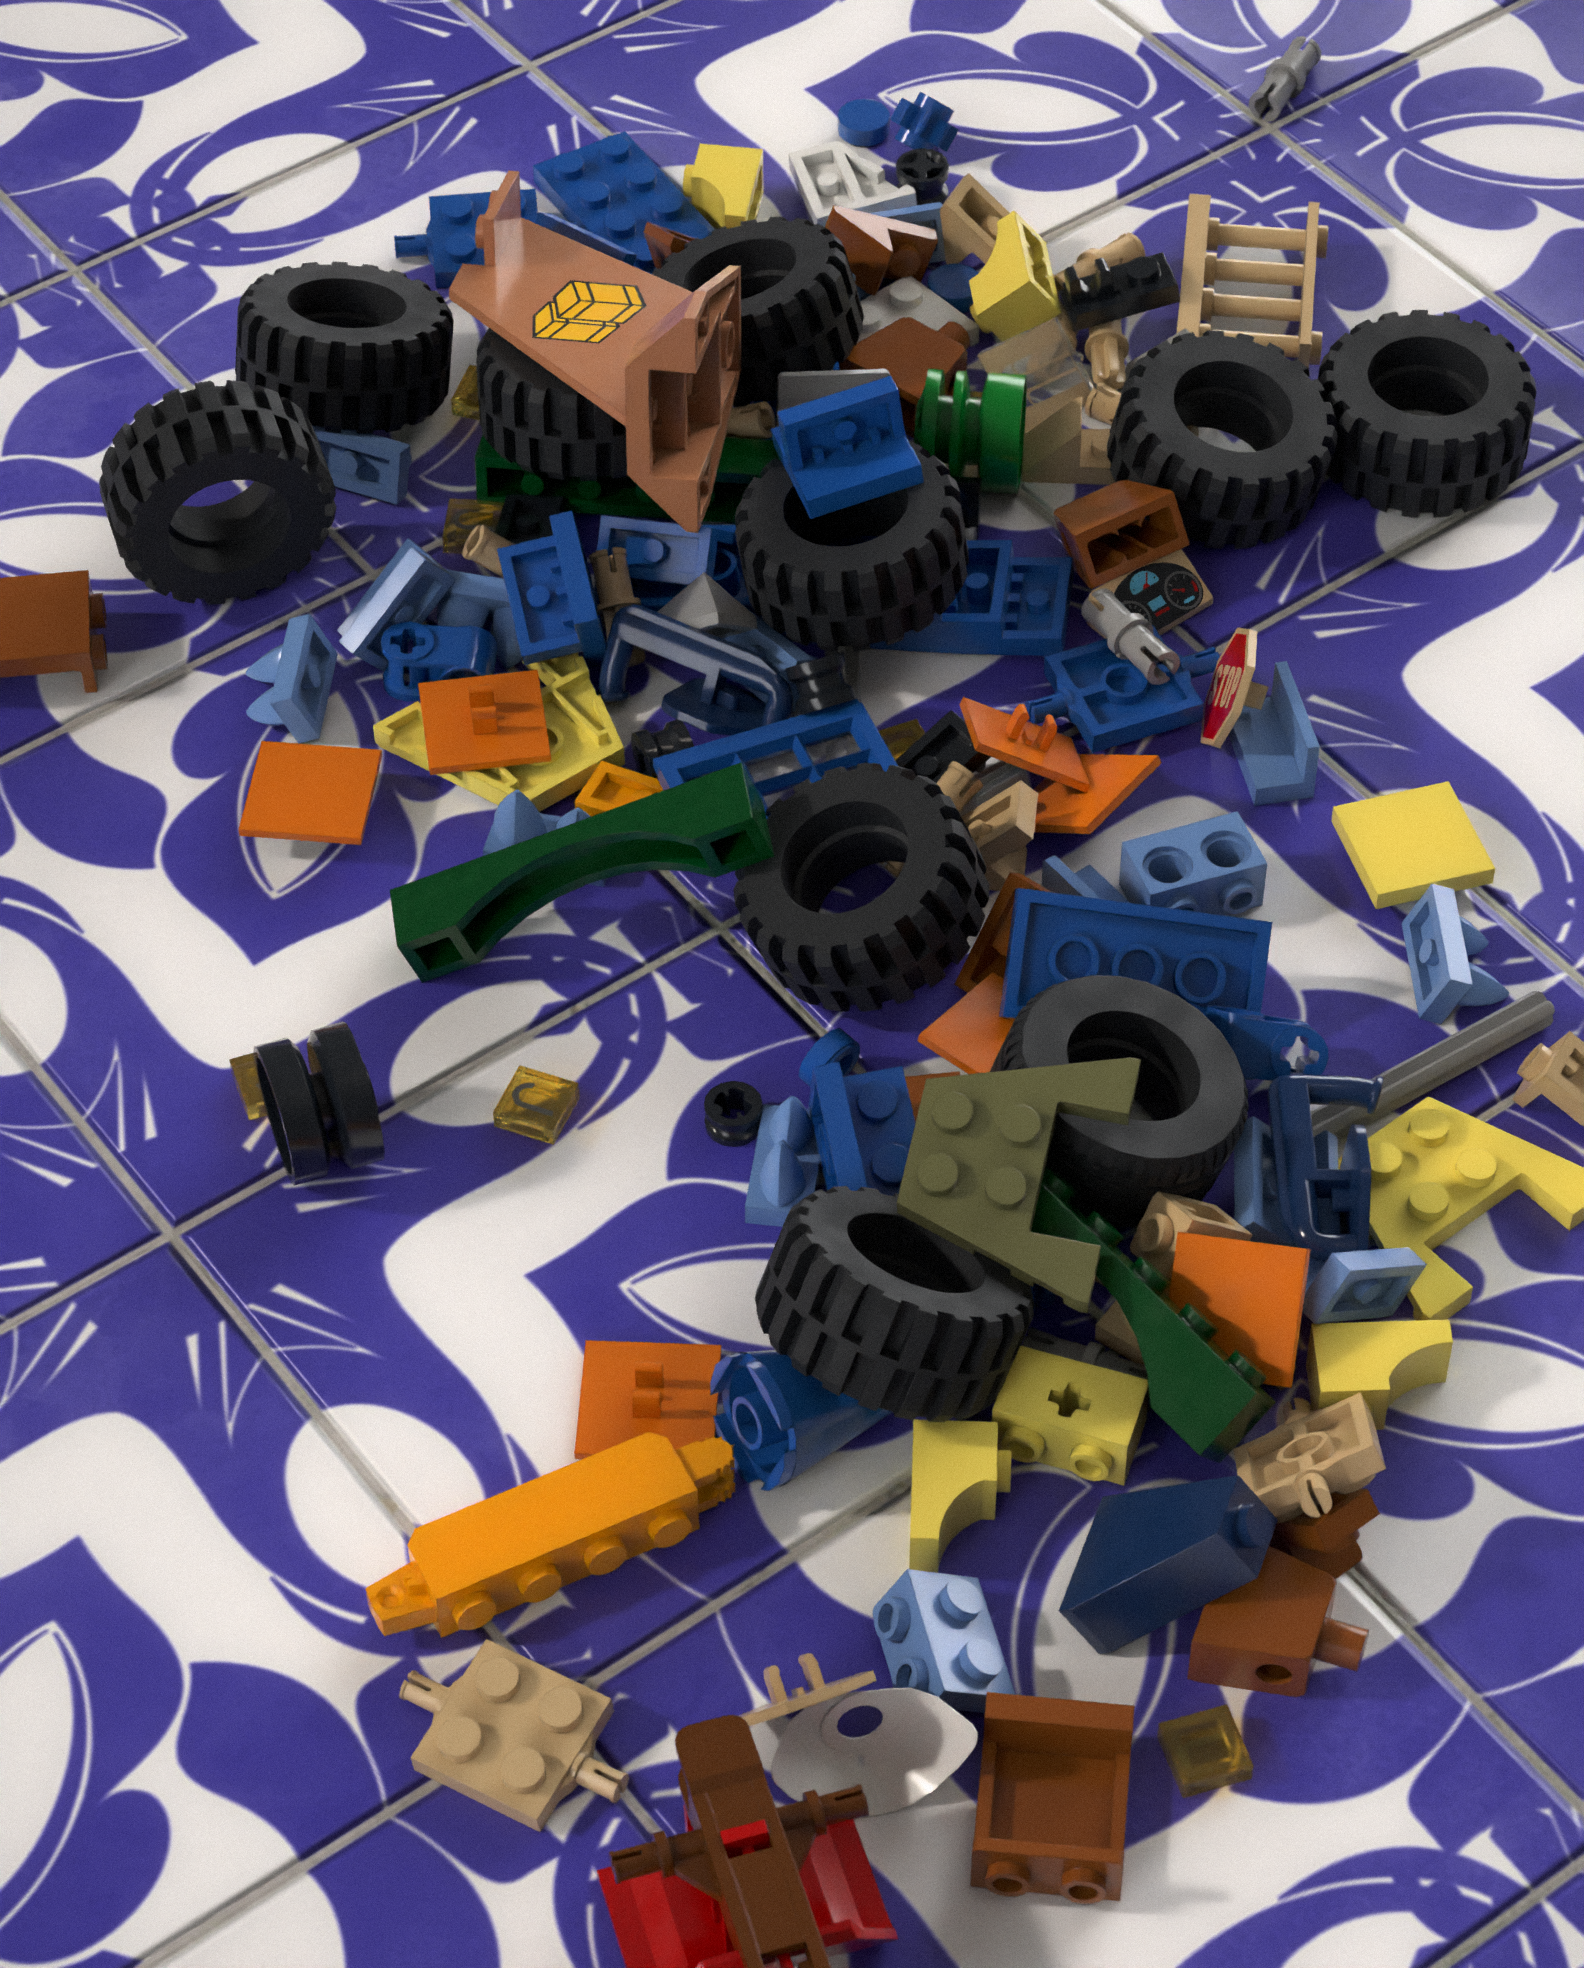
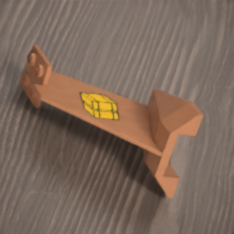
M508 170L499 189L492 190L485 215L480 214L477 218L475 242L478 249H484V265L462 264L449 288V299L626 427L627 475L686 532L698 533L710 503L741 373V266L729 265L694 292L686 290L522 218L519 171Z

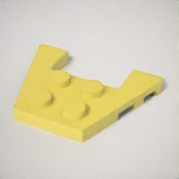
M578 652L525 665L530 670H538L539 679L546 685L541 689L551 752L550 762L436 775L497 805L507 795L518 789L529 798L540 812L582 789L601 760L620 767L625 764L624 746L601 696H597L584 658L579 656ZM418 701L373 725L375 743L379 747L429 771L421 704Z
M1429 1096L1368 1138L1371 1162L1369 1240L1374 1239L1379 1249L1409 1247L1427 1264L1407 1293V1297L1414 1307L1412 1316L1415 1321L1447 1320L1470 1303L1473 1286L1432 1250L1514 1191L1522 1190L1569 1231L1584 1221V1167ZM1343 1156L1338 1158V1169H1340Z

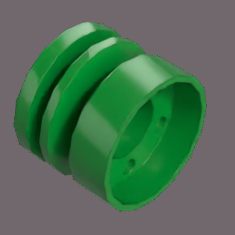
M928 369L926 384L917 402L914 443L930 452V456L934 455L943 464H949L951 476L963 477L966 465L977 466L978 478H982L981 492L1019 494L1025 435L1027 375L988 372L982 397L976 398L970 397L969 379L966 371H957L953 396H945L944 370Z

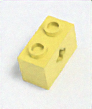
M1020 1346L992 1409V1422H998V1450H1011V1458L1020 1462H1039L1072 1471L1077 1476L1086 1480H1105L1124 1486L1147 1420L1148 1379Z

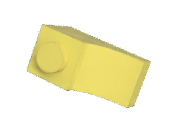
M700 143L694 165L686 164L683 195L692 198V205L716 229L725 226L729 229L740 226L743 221L757 220L764 193L763 149Z
M1014 210L997 221V239L991 256L978 275L969 280L973 299L970 312L975 323L979 325V328L984 333L989 334L993 332L1004 344L1036 330L1039 325L1048 322L1062 313L1046 242Z
M1450 1320L1312 1323L1306 1358L1312 1411L1331 1406L1361 1392L1373 1416L1376 1430H1384L1387 1409L1397 1398L1420 1386L1446 1382L1453 1345Z
M913 1419L909 1569L938 1573L945 1549L960 1531L979 1520H995L996 1493H1010L1011 1450H998V1422L953 1420L929 1422L928 1420Z

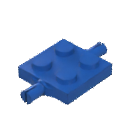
M536 188L520 190L521 217L535 223L539 213ZM491 192L429 196L431 220L426 228V234L394 235L396 259L428 256L430 263L435 269L436 289L450 288L462 264L484 265V249L476 247L475 229L478 216L480 214L485 215L488 209Z
M1152 625L1153 634L1165 644L1154 625ZM1107 639L1045 656L1044 675L1056 694L1026 701L1025 706L1029 714L1028 721L1037 725L1044 722L1046 715L1050 714L1054 719L1064 716L1076 725L1092 753L1202 721L1204 703L1192 686L1191 679L1214 672L1220 656L1218 652H1215L1216 649L1214 647L1186 656L1178 654L1180 665L1175 675L1162 662H1158L1156 666L1170 678V680L1161 685L1150 683L1129 659L1122 660L1109 649Z

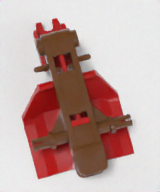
M725 1715L683 1727L676 1735V1753L681 1765L678 1782L684 1801L686 1832L666 1837L664 1830L652 1833L651 1842L614 1852L609 1851L611 1866L597 1870V1877L626 1968H794L795 1966H798V1968H832L828 1957L847 1954L898 1939L854 1822V1818L869 1816L868 1803L865 1793H863L862 1785L857 1784L855 1787L818 1796L816 1790L803 1792V1801L776 1808L750 1727L746 1720L736 1715Z

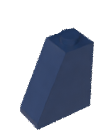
M1239 1475L1102 1496L1059 1612L1098 1654L1111 1653L1258 1578L1278 1519Z

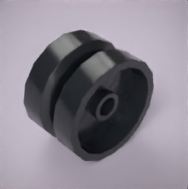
M343 1021L311 1030L307 1041L311 1073L307 1069L298 1046L288 1038L254 1046L255 1068L268 1121L284 1169L294 1186L327 1176L331 1161L327 1133L339 1159L351 1169L384 1160L383 1134L373 1086L354 1036L347 1023Z

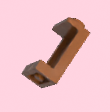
M89 570L0 578V678L79 671L82 674L85 693L98 692L97 670L108 669L105 636L104 634H97V629L107 628V615L104 594H93Z
M987 1692L975 1833L972 1845L970 1887L987 1888L992 1893L1007 1897L1021 1896L1027 1892L1061 1895L1069 1901L1080 1904H1093L1102 1900L1120 1901L1135 1706Z

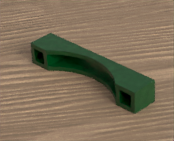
M742 762L396 887L390 890L397 947L423 983L481 962L500 939L526 917L556 898L589 883L625 873L650 870L689 871L716 878L774 857L763 801Z
M1046 1166L1031 1232L1101 1246L1096 1276L1117 1300L1136 1335L1147 1371L1151 1408L1199 1456L1220 1463L1276 1403L1260 1387L1267 1379V1376L1239 1350L1236 1349L1228 1356L1212 1340L1219 1331L1218 1328L1189 1302L1180 1309L1164 1293L1171 1285L1169 1280L1142 1256L1133 1263L1117 1247L1124 1239L1120 1232L1094 1210L1086 1217L1070 1202L1077 1194V1191L1051 1167Z

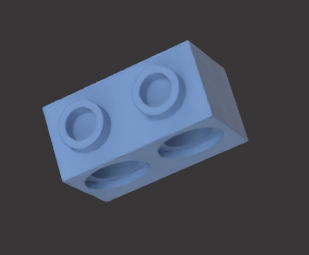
M1236 811L1122 842L1119 885L1130 903L1224 916L1239 914L1250 908L1263 905L1267 862L1240 814Z

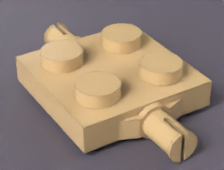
M1361 1392L1331 1406L1312 1411V1407L1307 1400L1293 1398L1295 1410L1290 1401H1287L1283 1407L1284 1424L1264 1436L1233 1449L1237 1475L1243 1479L1278 1519L1277 1523L1294 1519L1303 1512L1311 1517H1321L1318 1504L1321 1505L1324 1513L1327 1514L1332 1508L1331 1493L1337 1491L1340 1494H1347L1357 1491L1368 1485L1374 1479L1376 1473L1386 1469L1373 1416Z
M486 1639L463 1676L453 1682L449 1688L419 1674L416 1670H412L407 1675L408 1681H403L399 1697L434 1714L432 1725L411 1756L414 1770L538 1832H541L559 1801L574 1791L578 1785L609 1799L612 1803L619 1801L621 1798L620 1792L624 1793L629 1780L627 1773H622L593 1758L596 1740L614 1713L612 1699L495 1642Z

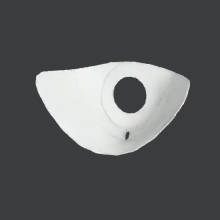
M913 1688L855 1691L806 1707L786 1724L772 1757L770 1771L776 1786L797 1802L803 1801V1792L816 1790L818 1796L861 1784L869 1808V1816L866 1817L885 1815L908 1807L937 1789L963 1764L974 1750L978 1741V1732L969 1720L937 1696ZM872 1706L882 1712L881 1724L867 1735L848 1737L842 1735L837 1729L838 1720L852 1708ZM859 1754H860V1755L863 1757V1759H864V1764H863V1766H861V1765L859 1764V1761H858V1756H859Z

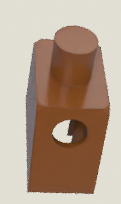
M902 317L861 340L856 346H853L851 354L843 363H839V370L887 369L899 390L905 434L914 438L917 402L926 384L928 369L944 370L945 396H953L957 371L967 372L966 350L970 347V337L964 327L954 321L947 322L936 331L911 317Z
M1130 480L1118 481L1084 497L1077 498L1053 512L1066 557L1073 558L1074 570L1091 589L1190 545L1174 492ZM1150 515V521H1147L1144 517Z
M1269 1546L1258 1578L1204 1605L1191 1643L1187 1679L1200 1683L1299 1697L1305 1695L1317 1660L1358 1672L1367 1644L1369 1630L1331 1618L1337 1581L1331 1574Z

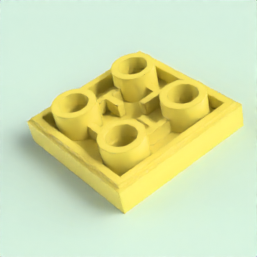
M1449 781L1333 806L1331 822L1375 909L1419 900L1431 884L1452 888L1455 892L1493 883L1495 867Z

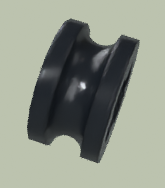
M738 1081L724 1082L713 1087L706 1095L704 1101L705 1128L711 1139L723 1146L731 1147L746 1145L758 1137L763 1109L760 1093L753 1086ZM730 1109H739L744 1111V1116L737 1112L736 1119L723 1117V1112L730 1116Z

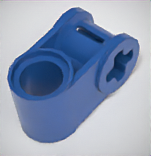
M400 622L392 625L383 633L381 638L382 653L388 660V666L383 673L384 689L388 695L397 700L406 702L420 700L418 683L494 675L498 647L496 639L487 630L471 625L455 627L423 625L415 622ZM408 639L413 640L412 653H408ZM405 670H409L410 684L408 685L404 683Z
M1207 1006L1206 1017L1221 1031L1233 1049L1245 1080L1261 1079L1273 1081L1280 1076L1289 1074L1321 1075L1325 1071L1329 1060L1328 1047L1323 1037L1306 1022L1298 1019L1265 1015L1260 1012L1235 1007ZM1300 1036V1041L1310 1049L1308 1056H1298L1295 1066H1291L1290 1062L1280 1052L1282 1047H1292L1295 1043V1038Z

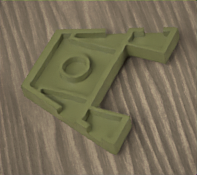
M1130 1057L926 1079L898 1194L897 1213L973 1255L977 1251L1009 1268L1012 1276L1033 1287L1036 1283L1063 1298V1304L1072 1309L1088 1313L1101 1246L1031 1232L1057 1114L1065 1113L1128 1126L1140 1073L1141 1059Z

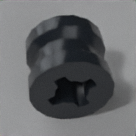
M921 148L903 153L896 163V176L899 181L897 188L900 189L906 184L913 187L916 192L917 205L936 202L944 204L949 193L945 183L949 175L947 158L931 149Z
M843 652L785 668L788 680L796 684L799 698L795 703L798 715L857 698L854 687L846 683L843 669L846 665V659Z
M677 719L666 722L660 731L652 733L647 729L633 732L631 735V747L638 772L657 779L658 775L653 768L654 758L694 747L685 724Z

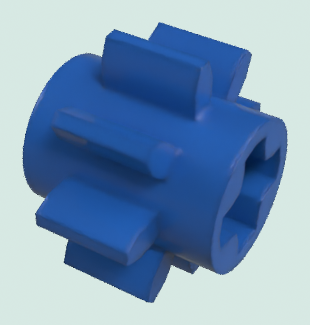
M919 92L914 103L901 98L890 118L891 121L901 126L894 139L913 150L921 148L933 150L936 146L947 152L959 131L948 123L954 110L922 92Z

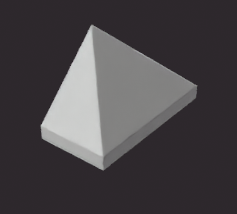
M705 572L658 611V613L720 638L757 629L756 616ZM635 645L633 648L635 650L648 651Z

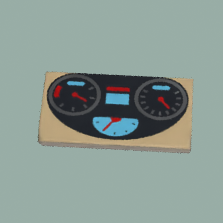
M1181 549L1106 582L1094 589L1088 596V600L1099 611H1103L1104 606L1091 594L1099 589H1109L1131 613L1143 615L1154 625L1159 635L1212 605L1214 598ZM1087 622V625H1088V626H1090L1093 630H1095V631H1096L1099 635H1101L1104 639H1107V638H1106L1103 634H1101L1092 624H1090L1089 622Z

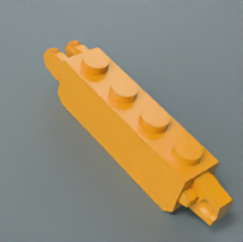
M647 1432L417 1527L408 1542L410 1563L365 1588L371 1614L384 1636L434 1623L440 1637L443 1638L460 1630L477 1629L488 1623L495 1615L523 1603L543 1601L554 1595L561 1587L592 1574H607L617 1569L625 1560L656 1547L667 1548L681 1542L689 1533L700 1529L699 1513L717 1506L719 1501L725 1502L727 1498H732L733 1492H736L734 1469L731 1470V1468H735L733 1457L734 1445H730L727 1441L723 1440L722 1436L715 1438L713 1435L709 1439L705 1437L703 1442L698 1440L674 1450L667 1437Z

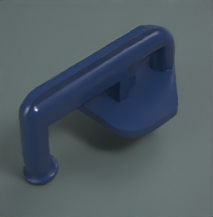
M631 604L623 606L616 612L601 664L599 690L596 691L597 696L600 695L603 702H619L630 697V692L626 689V677L635 645L706 674V678L693 679L664 695L661 704L662 710L679 721L709 733L731 736L791 718L794 699L791 687L781 672L765 656L641 605ZM726 680H732L768 695L767 703H764L751 692L726 683Z
M1289 1074L1274 1079L1269 1086L1267 1103L1280 1222L1290 1239L1299 1248L1311 1249L1310 1257L1316 1261L1326 1263L1332 1253L1368 1250L1371 1162L1366 1128L1364 1125L1352 1124L1349 1129L1340 1169H1317L1310 1104L1366 1108L1368 1114L1374 1115L1384 1083V1078L1381 1076L1376 1077V1080L1355 1076ZM1317 1198L1331 1199L1332 1211L1340 1212V1233H1321Z

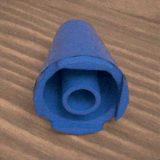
M776 1350L738 1352L726 1356L715 1365L710 1381L711 1395L722 1392L724 1413L713 1416L717 1434L719 1437L722 1436V1439L730 1445H734L733 1457L738 1474L748 1483L760 1479L764 1482L761 1488L764 1491H770L786 1485L893 1412L881 1408L874 1411L857 1405L858 1400L843 1393L838 1396L822 1387L823 1382L812 1375L804 1376L792 1367L790 1357L779 1355Z

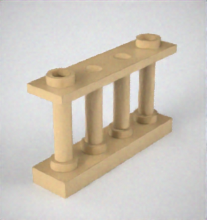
M1189 194L1177 333L1186 328L1190 333L1194 332L1196 337H1202L1206 331L1213 329H1211V324L1200 323V320L1211 321L1212 316L1299 322L1298 336L1227 330L1213 331H1224V336L1235 338L1239 333L1253 336V342L1266 347L1270 342L1284 350V357L1297 358L1307 368H1309V365H1320L1323 332L1312 331L1316 258H1326L1329 225H1318L1320 203L1309 202L1306 229L1220 224V218L1209 217L1211 195ZM1220 245L1304 251L1303 264L1222 259L1217 258V253L1206 252V250L1217 251V247ZM1215 280L1302 286L1301 300L1215 294L1214 288L1203 287V285L1214 286Z

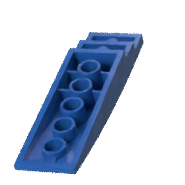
M701 525V527H710L734 533L732 544L717 543L713 580L738 602L763 620L762 616L755 612L749 601L735 536L736 525ZM879 536L848 537L834 541L826 546L856 545ZM967 540L969 563L966 566L967 576L963 587L955 594V600L942 615L934 613L932 623L920 632L916 633L912 629L904 633L902 641L886 645L885 641L870 644V649L954 654L1048 656L1062 652L1065 647L1074 580L1073 558L1014 557L1012 540ZM631 579L634 597L640 598L643 607L656 612L688 586ZM595 583L594 591H595V596H596L597 604H599V598H598V593H597V588H596V583ZM786 631L781 634L789 641L794 642L786 636Z

